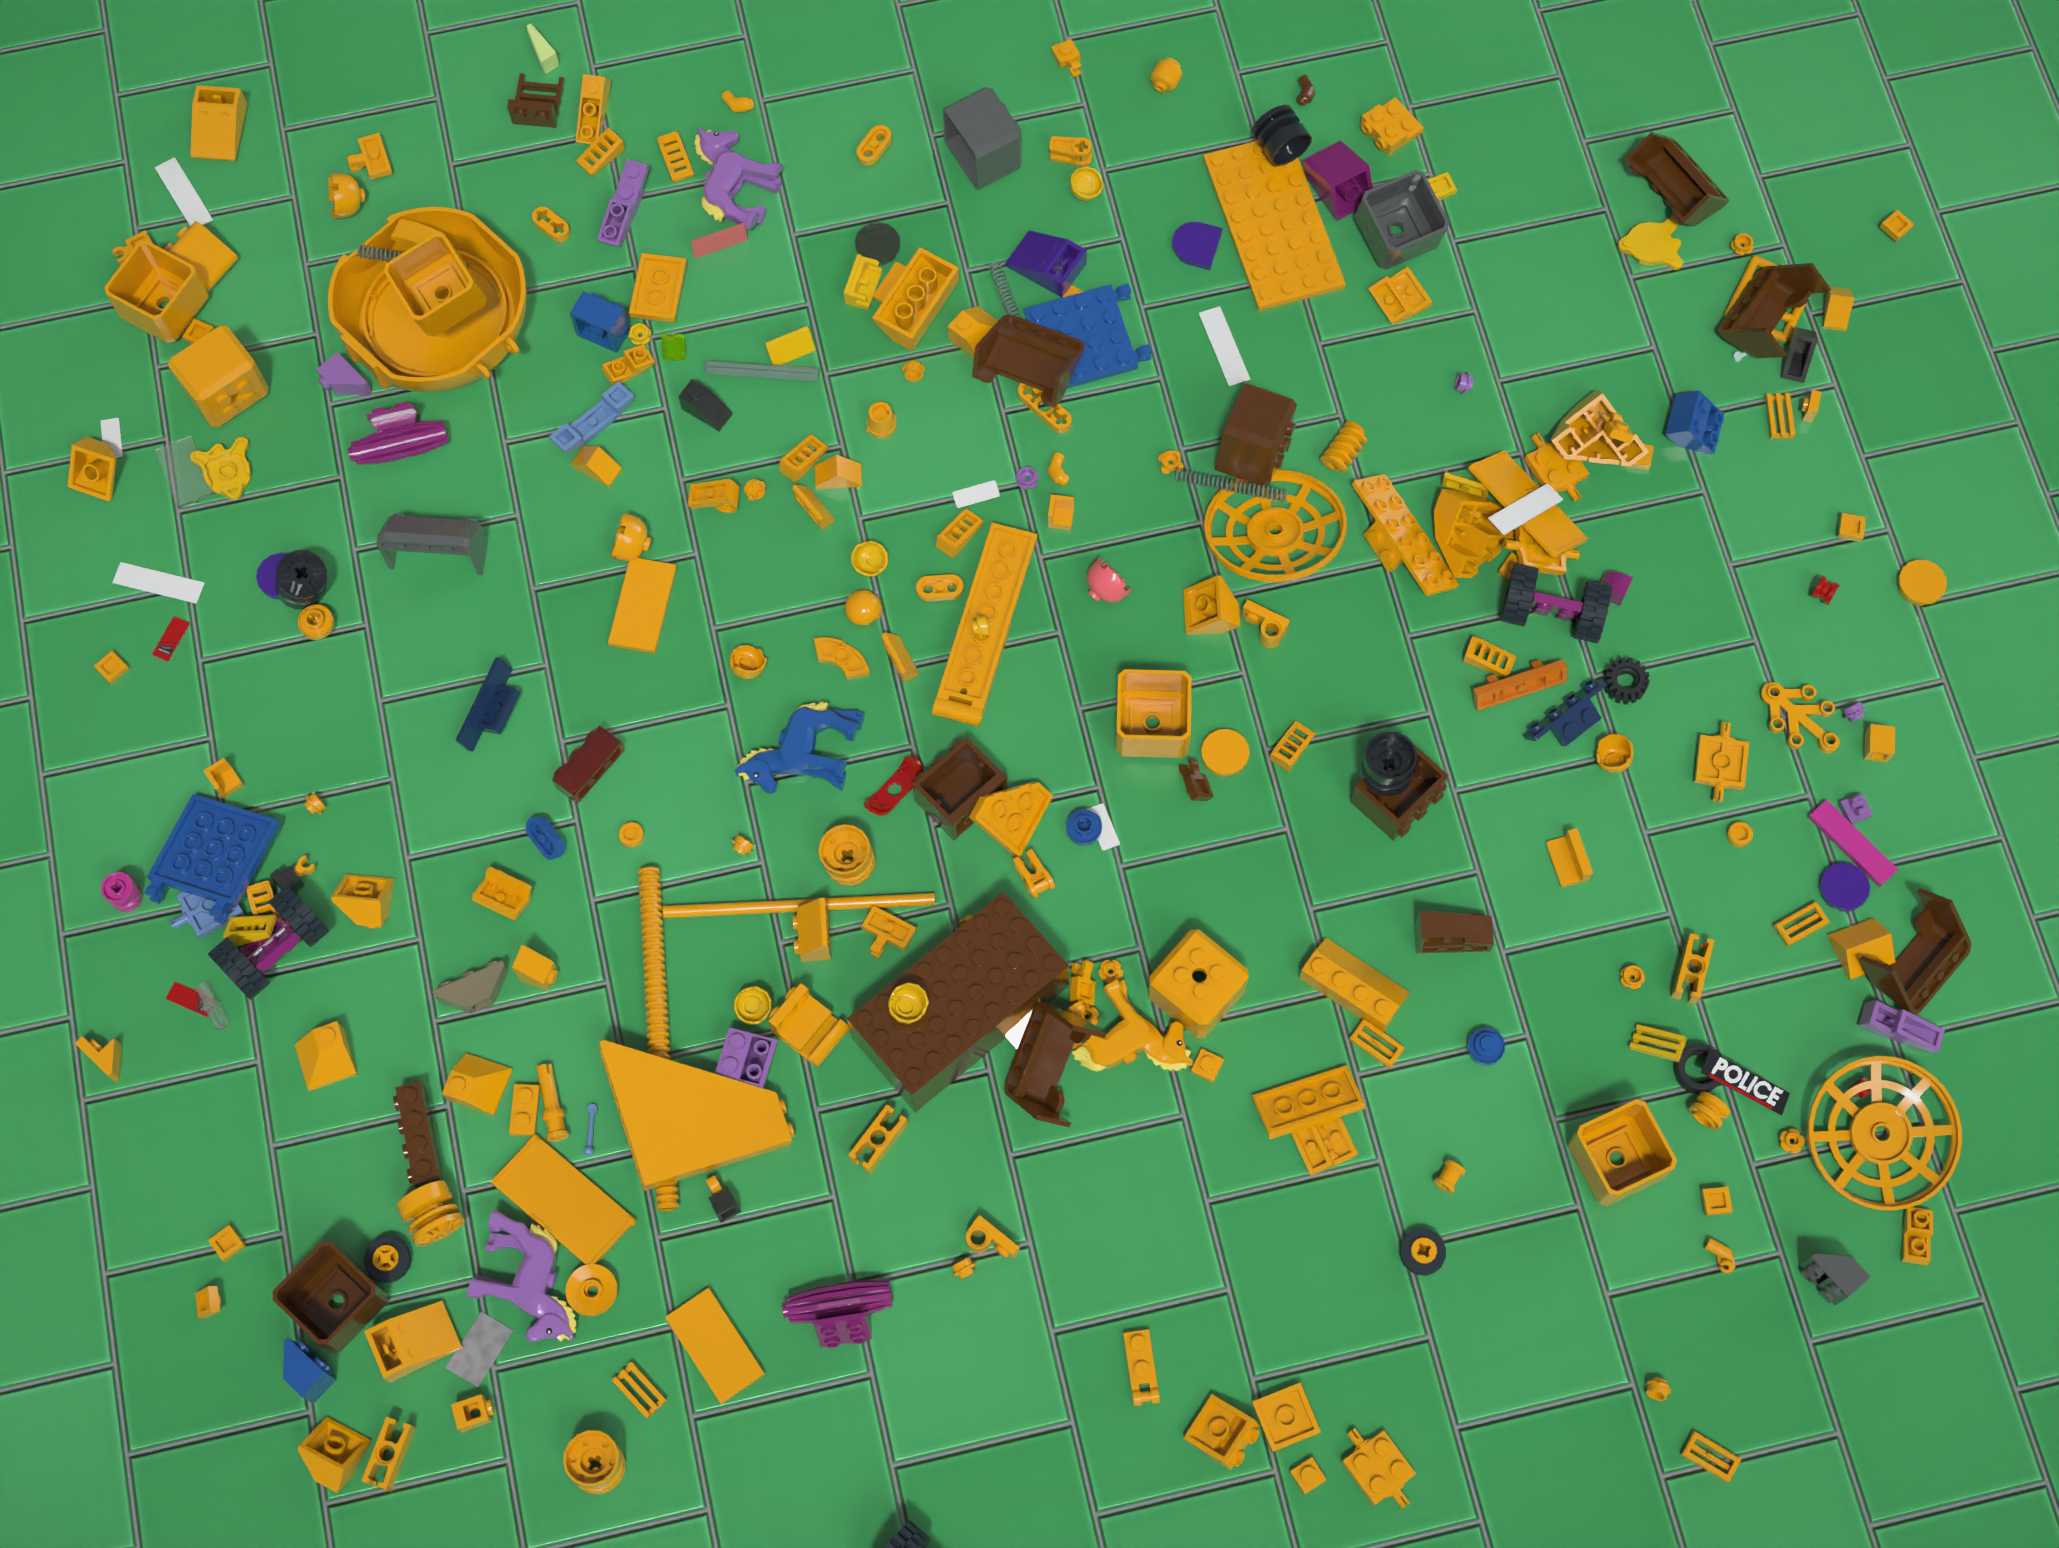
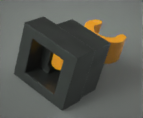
M304 855L298 860L295 869L292 870L290 867H287L282 872L276 869L270 876L281 890L288 885L297 894L305 886L300 877L313 873L316 867L314 864L307 868L303 867L308 861V858Z
M715 1175L706 1179L713 1193L709 1200L720 1223L741 1213L728 1187L722 1190Z

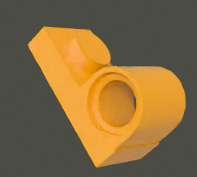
M732 479L690 484L688 506L692 509L714 507L725 513L736 512L740 487Z
M1247 599L1243 606L1242 617L1252 625L1258 624L1261 626L1259 641L1264 647H1277L1289 629L1290 620ZM1272 630L1277 635L1269 636L1266 634V631Z
M980 1215L966 1233L967 1246L973 1253H984L992 1244L996 1245L994 1250L1004 1258L1009 1256L1014 1259L1020 1252L1018 1245ZM975 1234H982L986 1239L981 1245H975L972 1243L971 1238Z

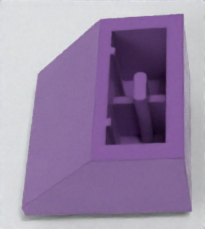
M729 1027L715 1074L764 1089L778 1040Z

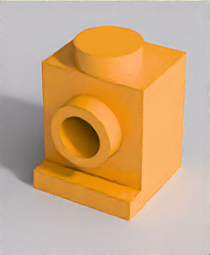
M482 1394L451 1404L457 1429L462 1433L491 1423V1415L495 1414L491 1400H486ZM479 1409L480 1416L475 1419L472 1418V1412Z

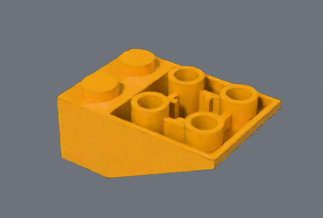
M196 85L192 103L191 158L236 161L248 104L241 89Z
M443 1301L388 1319L364 1331L381 1374L390 1383L463 1348Z

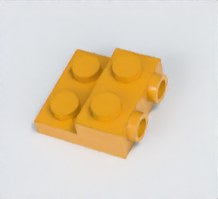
M1396 97L1383 106L1378 104L1363 114L1360 123L1362 131L1369 135L1375 141L1378 149L1384 151L1388 156L1419 136L1424 130V127Z
M1211 1394L1183 1439L1207 1454L1212 1460L1232 1470L1234 1466L1238 1467L1243 1462L1245 1457L1243 1451L1248 1443L1253 1444L1257 1440L1259 1425L1250 1416Z

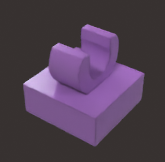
M1863 793L1842 800L1838 804L1844 817L1852 825L1873 816V812Z

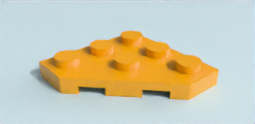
M1029 782L980 796L969 818L1015 857H1021L1054 795L1039 782Z

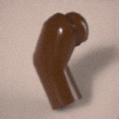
M1302 75L1297 80L1302 91L1296 100L1301 106H1305L1307 103L1312 102L1316 92L1308 76Z

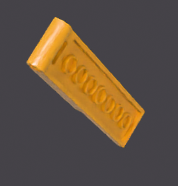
M992 522L934 701L932 715L976 727L980 726L1035 548L1037 534ZM977 615L979 617L987 616L990 635H984L983 638H980L979 634H974L972 621L977 620Z

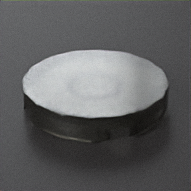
M881 222L870 223L857 233L855 239L856 253L863 257L877 260L879 262L878 266L886 265L896 258L900 250L899 235L888 224Z

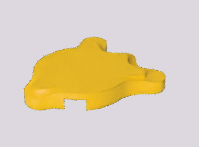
M1673 217L1668 218L1662 223L1646 222L1638 224L1632 228L1627 236L1621 238L1618 243V249L1621 253H1625L1630 257L1633 256L1642 265H1665L1673 270H1679L1683 264V260L1677 254L1681 246V240L1671 237L1679 225Z
M244 437L237 438L228 450L224 449L222 444L217 443L208 452L197 450L193 451L190 455L192 463L203 471V477L209 489L217 494L226 496L230 500L241 498L243 490L251 480L252 473L249 462L246 459L249 442Z

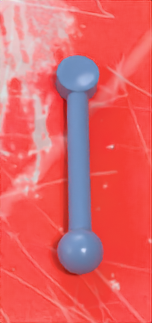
M590 1104L587 1108L590 1116L587 1147L584 1149L586 1156H591L594 1152L592 1147L594 1117L598 1112L595 1104Z

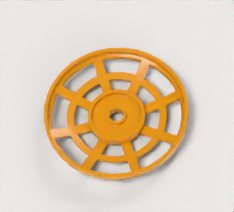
M1276 469L1271 481H1284L1302 485L1297 496L1287 494L1286 502L1291 503L1289 509L1272 508L1270 504L1272 502L1271 498L1267 500L1266 497L1263 499L1262 496L1260 498L1258 496L1253 497L1234 509L1224 501L1233 495L1235 491H1226V489H1221L1213 497L1208 505L1204 520L1206 543L1211 553L1222 565L1240 576L1263 582H1285L1307 577L1329 564L1343 546L1347 527L1345 509L1334 491L1312 476L1296 471ZM1237 478L1238 482L1236 486V491L1239 487V481L1242 479ZM1242 480L1241 489H1243L1245 480ZM1260 486L1259 495L1261 493L1262 486ZM1311 489L1324 497L1335 512L1321 517L1317 509L1305 501ZM1258 504L1261 505L1262 510L1253 515L1252 518L1243 514L1249 508ZM1300 508H1303L1314 520L1303 524L1297 512ZM1218 509L1230 516L1226 525V537H1212V522ZM1338 520L1339 537L1335 548L1322 547L1325 538V525ZM1236 521L1247 526V536L1233 537ZM1318 529L1315 545L1303 541L1305 532ZM1278 530L1281 533L1271 534L1270 531ZM1250 544L1256 552L1251 558H1248L1238 549L1237 545ZM1215 546H1229L1234 555L1244 564L1238 567L1230 563L1217 551ZM1296 549L1308 552L1302 558L1293 562L1288 557V554ZM1315 554L1327 556L1305 570L1298 572L1294 570V567L1306 563ZM1264 556L1278 557L1281 564L1269 565L1260 563ZM1254 567L1264 570H1284L1285 574L1266 575L1254 573L1251 570Z
M1875 1056L1848 1063L1836 1070L1824 1081L1810 1106L1807 1120V1139L1810 1154L1816 1168L1834 1191L1859 1206L1874 1210L1894 1211L1921 1204L1945 1186L1952 1176L1960 1157L1962 1127L1953 1099L1934 1075L1908 1060L1888 1056ZM1870 1065V1081L1857 1084L1848 1089L1844 1094L1834 1084L1839 1077L1847 1072ZM1881 1065H1891L1905 1069L1921 1078V1080L1911 1090L1898 1083L1881 1080ZM1929 1086L1943 1103L1950 1125H1933L1929 1110L1919 1098ZM1882 1088L1894 1090L1905 1097L1897 1106L1882 1103ZM1871 1089V1104L1859 1109L1849 1100L1858 1092ZM1827 1091L1836 1101L1829 1116L1828 1131L1814 1132L1816 1110L1821 1098ZM1912 1104L1916 1106L1921 1114L1924 1126L1912 1127L1910 1120L1905 1114ZM1843 1107L1853 1118L1849 1130L1835 1131L1837 1117ZM1879 1126L1887 1131V1137L1883 1141L1878 1140L1875 1136V1130ZM1951 1135L1949 1155L1943 1170L1938 1175L1926 1166L1933 1152L1935 1136ZM1913 1137H1926L1923 1153L1918 1160L1908 1151ZM1850 1140L1856 1154L1849 1163L1841 1155L1836 1141ZM1829 1141L1831 1152L1839 1166L1843 1169L1835 1181L1822 1165L1816 1151L1815 1142ZM1901 1159L1912 1168L1902 1176L1890 1179L1888 1164ZM1864 1160L1878 1165L1880 1180L1866 1177L1857 1172V1169ZM1918 1174L1932 1183L1926 1190L1912 1198L1899 1202L1894 1200L1892 1187L1904 1184L1915 1178ZM1851 1177L1865 1185L1881 1187L1884 1203L1861 1199L1843 1188Z

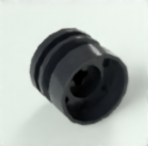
M1281 105L1269 110L1256 121L1252 128V135L1261 148H1264V153L1273 166H1282L1294 161L1308 149L1312 141V137L1304 125L1299 123L1300 119L1290 105Z
M296 550L287 553L281 558L276 567L275 590L279 599L286 606L303 610L308 606L317 605L322 600L326 592L327 569L324 562L316 554L305 550ZM302 574H305V575H306V578H304V577H301L300 579L297 578V575H299V576H301Z
M1398 732L1377 734L1369 741L1365 749L1361 768L1364 784L1371 791L1383 796H1393L1403 792L1408 788L1413 778L1417 763V751L1414 744L1406 736Z

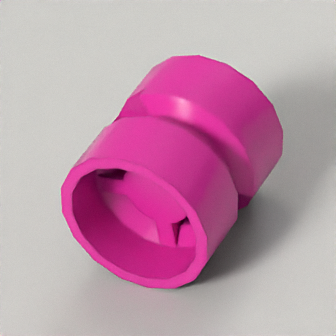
M115 872L108 875L101 884L102 896L120 912H132L142 903L143 893L141 888L123 872Z

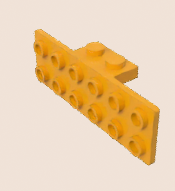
M1385 474L1355 480L1352 483V486L1376 520L1364 533V537L1387 572L1395 571L1404 562L1426 596L1453 590L1459 586L1455 576H1453L1441 555L1437 552L1429 537L1424 533L1416 518L1412 515L1404 500L1397 493Z

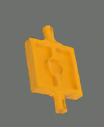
M1540 433L1533 435L1531 439L1538 449L1527 454L1524 460L1541 486L1548 483L1557 493L1567 491L1573 502L1580 500L1582 495L1575 486L1590 475L1582 461L1564 459L1553 443H1546Z
M1522 525L1515 528L1516 541L1504 539L1502 544L1503 549H1511L1517 552L1519 564L1538 568L1539 573L1563 576L1567 572L1566 558L1578 560L1580 556L1579 550H1570L1556 559H1552Z
M1726 722L1721 723L1720 735H1700L1698 740L1694 783L1714 787V802H1717V800L1718 802H1723L1724 789L1729 788L1743 791L1745 788L1749 742L1738 741L1730 737L1731 723L1729 722L1727 724Z
M1356 1428L1350 1431L1347 1436H1349L1356 1448L1341 1463L1370 1503L1375 1506L1381 1500L1393 1496L1401 1509L1411 1503L1401 1489L1405 1482L1415 1476L1416 1473L1387 1433L1383 1430L1374 1438L1364 1441Z

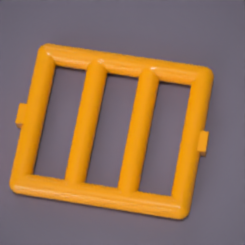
M1753 256L1731 298L1724 316L1728 315L1754 278L1753 275L1757 266L1765 268L1778 265L1759 256ZM1805 305L1799 308L1795 307L1791 314L1785 312L1781 318L1782 321L1787 322L1783 332L1776 329L1772 331V335L1782 343L1789 341L1792 329L1796 326Z

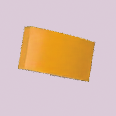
M400 219L390 239L410 249L413 245L415 246L432 234L442 232L414 221Z
M642 344L624 351L623 357L602 364L601 370L613 386L618 381L623 383L644 372L655 364V360L645 345Z
M1914 1207L1906 1209L1902 1237V1262L1929 1265L1930 1238L1933 1235L1932 1210Z

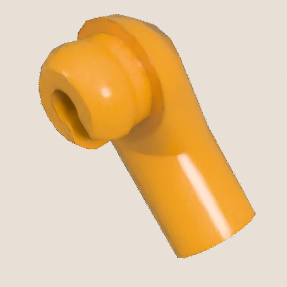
M730 90L725 91L721 96L733 112H747L754 107V101L751 98H735Z
M1055 452L1048 467V475L1054 483L1064 486L1069 481V475L1061 467L1065 456Z
M1709 1238L1704 1249L1716 1255L1718 1266L1723 1273H1731L1735 1269L1732 1250L1718 1241Z

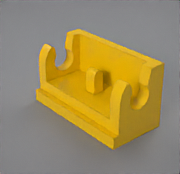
M857 254L844 290L845 304L866 310L870 309L873 294L877 289L883 272L882 268L878 267L879 262L877 260Z

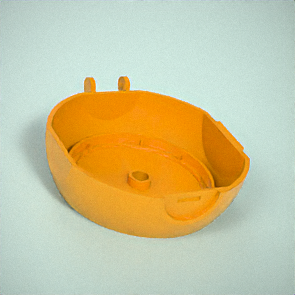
M422 207L405 210L389 216L386 219L387 224L361 245L362 247L365 244L366 249L368 245L370 246L369 257H371V248L374 246L376 250L379 247L378 259L380 258L381 248L384 249V252L386 248L388 249L387 260H389V251L391 249L393 253L397 250V256L399 251L402 253L407 251L409 248L390 239L399 220L404 219L429 226L444 233L459 252L465 264L469 263L470 272L487 297L486 304L436 337L427 336L409 314L384 273L385 265L388 262L378 261L377 259L373 260L372 258L368 259V257L366 259L364 257H356L358 254L357 249L348 257L345 254L340 257L329 285V317L350 358L354 362L359 361L375 376L381 388L386 389L394 386L404 390L427 393L455 390L476 382L481 378L487 380L491 376L490 372L509 352L517 354L520 351L515 342L521 331L526 312L527 286L524 270L518 254L475 215L446 207ZM441 290L438 293V299H445L449 294V290Z

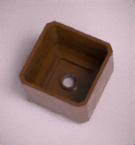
M1245 382L1225 425L1215 470L1253 484L1255 483L1256 485H1269L1276 469L1281 468L1285 458L1283 454L1285 451L1288 452L1292 442V438L1289 437H1292L1296 426L1293 420L1297 408L1294 399Z
M325 1241L320 1242L273 1290L272 1300L318 1345L331 1353L341 1352L387 1305L388 1294L332 1242ZM337 1295H342L344 1298L343 1305L338 1309H333L331 1307V1300Z

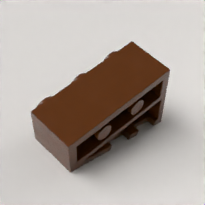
M1420 911L1414 924L1416 954L1491 952L1494 946L1492 916H1486L1483 913L1459 914Z

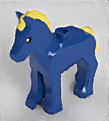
M823 701L817 705L814 702L801 705L790 716L786 730H782L778 740V744L781 745L780 748L777 750L771 748L768 750L760 748L759 751L752 750L750 754H746V757L741 759L740 764L735 769L736 776H743L744 781L750 779L767 794H772L777 789L773 773L799 776L808 775L813 778L825 779L832 786L842 791L846 780L844 770L847 763L844 760L815 755L816 734L832 728L842 733L846 740L853 742L856 730L860 731L862 728L865 714L858 712V710H827L828 703H823Z

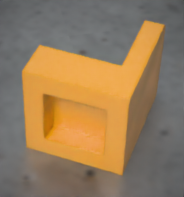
M1051 494L1048 528L1071 530L1074 514V497Z
M1870 724L1864 733V760L1889 762L1895 754V727Z
M225 758L220 759L203 770L223 799L244 786Z

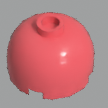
M1098 557L1090 566L1086 575V582L1091 588L1088 593L1097 602L1100 599L1107 603H1116L1123 600L1133 589L1130 585L1125 588V580L1107 562L1102 565L1103 559Z

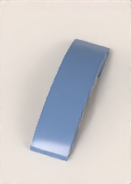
M618 381L601 395L602 400L571 425L565 423L551 434L549 439L564 453L583 446L611 425L635 398L634 395Z

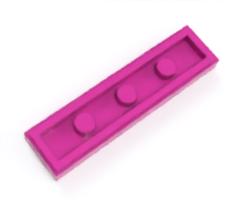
M1828 800L1823 802L1808 816L1878 887H1881L1899 870Z

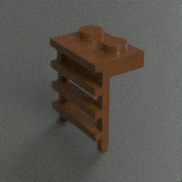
M520 73L515 100L508 99L507 105L512 124L557 128V116L559 117V106L562 102L561 95L564 91V77H559L558 84L525 82V74ZM522 90L556 93V96L522 93Z

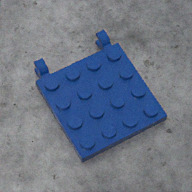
M1129 283L1119 286L1116 290H1113L1110 284L1023 308L1027 321L1074 337L1085 344L1082 357L1067 388L1138 369L1137 362L1151 360L1150 354H1152L1149 344L1133 351L1117 303L1131 299Z
M192 794L147 875L151 884L148 885L144 893L151 896L150 901L160 904L164 896V887L167 886L214 901L216 903L209 911V915L215 917V922L224 925L228 917V908H236L276 835L281 825L277 819Z

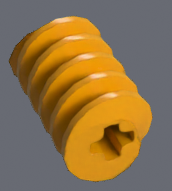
M1353 421L1345 422L1344 427L1340 429L1339 434L1335 436L1334 441L1330 443L1329 448L1320 457V461L1331 470L1346 473L1348 471L1347 466H1351L1353 463L1352 459L1357 458V452L1362 451V445L1367 444L1368 440L1364 436V429Z

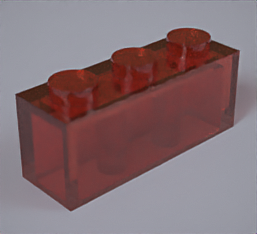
M600 725L596 730L590 731L583 745L580 748L574 749L569 756V761L555 771L552 779L555 787L576 804H579L625 751L622 742Z

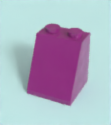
M1341 140L1303 159L1306 179L1336 221L1357 211L1365 191L1373 188L1369 165Z

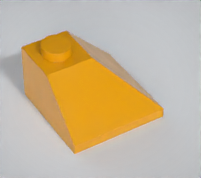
M979 306L962 310L948 325V339L974 358L976 345L998 320Z
M85 437L72 444L67 487L109 502L112 501L116 456L107 443Z
M1217 575L1183 590L1186 634H1223L1240 627L1239 604L1222 576Z
M345 874L331 896V900L356 925L366 926L367 928L382 927L389 914L394 878Z
M337 1021L311 1030L295 1044L308 1091L357 1075L344 1028Z
M465 1053L451 1070L442 1095L447 1101L495 1116L513 1069Z
M326 1417L302 1441L297 1450L314 1481L338 1493L352 1478L372 1440Z

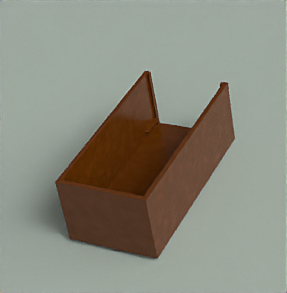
M1002 892L849 1016L847 1022L851 1038L916 1113L1006 1038L1005 1034L1038 1003L1048 1004L1069 986V965L1010 898ZM908 982L918 984L923 988L929 1001L925 1014L919 1021L911 1024L899 1023L890 1015L888 1010V1000L893 990L899 985Z

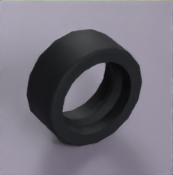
M1705 1044L1690 1045L1683 1050L1679 1062L1675 1061L1674 1074L1676 1081L1686 1091L1693 1094H1700L1703 1091L1709 1093L1720 1084L1713 1079L1702 1084L1696 1083L1685 1072V1063L1691 1056L1702 1055L1707 1057L1709 1050L1721 1056L1713 1047Z

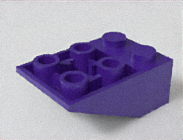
M1029 230L1008 258L1005 266L1054 294L1063 297L1087 264V250L1068 239Z

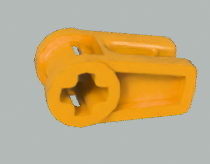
M1051 137L1049 145L1051 161L1085 167L1091 163L1092 144L1087 138Z
M1031 848L1026 852V858L1035 874L1029 873L1024 861L1020 857L1013 858L1012 863L1024 882L1029 895L1034 900L1038 898V894L1048 889L1053 890L1055 884Z

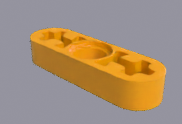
M1020 383L1018 397L1023 404L1056 433L1062 434L1070 430L1072 418L1067 410L1058 404L1056 408L1051 407L1048 411H1041L1038 406L1042 403L1041 396L1043 391ZM1032 389L1033 396L1029 393L1024 395V390L1030 391ZM1057 418L1059 420L1065 419V424H1057Z

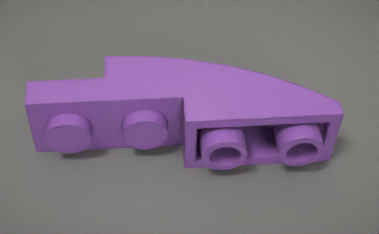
M626 159L614 198H610L597 238L598 242L615 247H620L644 195L643 186L649 171L647 164Z

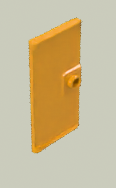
M1505 450L1477 461L1468 468L1505 508L1541 487L1527 475ZM1557 505L1550 507L1522 524L1524 529L1552 559H1556L1560 555L1584 544L1589 539Z
M537 1134L531 1137L526 1145L491 1181L493 1186L543 1229H547L558 1242L585 1265L597 1264L637 1221L545 1143Z

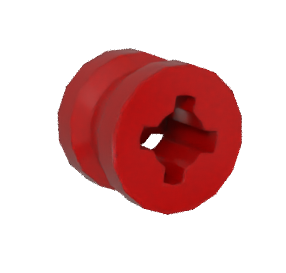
M1822 575L1811 597L1820 598L1824 604L1829 605L1840 584L1836 582L1831 583Z

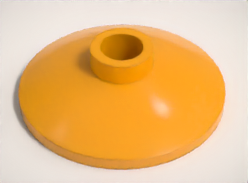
M587 1264L579 1267L570 1275L566 1284V1298L571 1308L577 1313L584 1316H597L606 1312L615 1302L618 1292L617 1281L606 1267L598 1264ZM592 1287H596L598 1290L594 1296L589 1295V1289Z

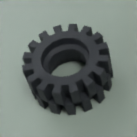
M1624 657L1620 658L1619 662L1615 660L1608 667L1603 678L1607 684L1604 691L1606 694L1610 693L1609 698L1611 700L1615 697L1617 698L1616 703L1620 704L1622 700L1624 705H1628L1629 701L1633 704L1637 699L1640 700L1648 688L1650 682L1648 677L1650 675L1649 672H1645V665L1639 666L1640 661L1637 660L1636 663H1633V658L1629 657L1625 661ZM1623 673L1629 674L1634 678L1635 686L1629 689L1623 688L1618 684L1617 677Z

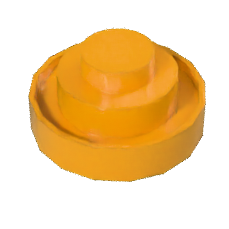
M322 605L308 606L298 617V626L301 633L306 638L312 640H320L327 637L334 628L335 620L331 611Z

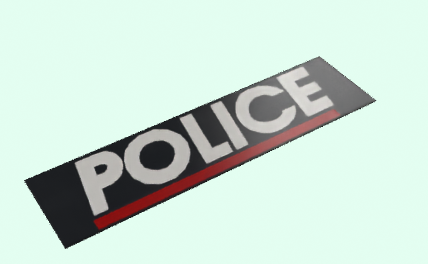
M1709 1050L1701 1071L1702 1074L1782 1116L1790 1095L1789 1092Z

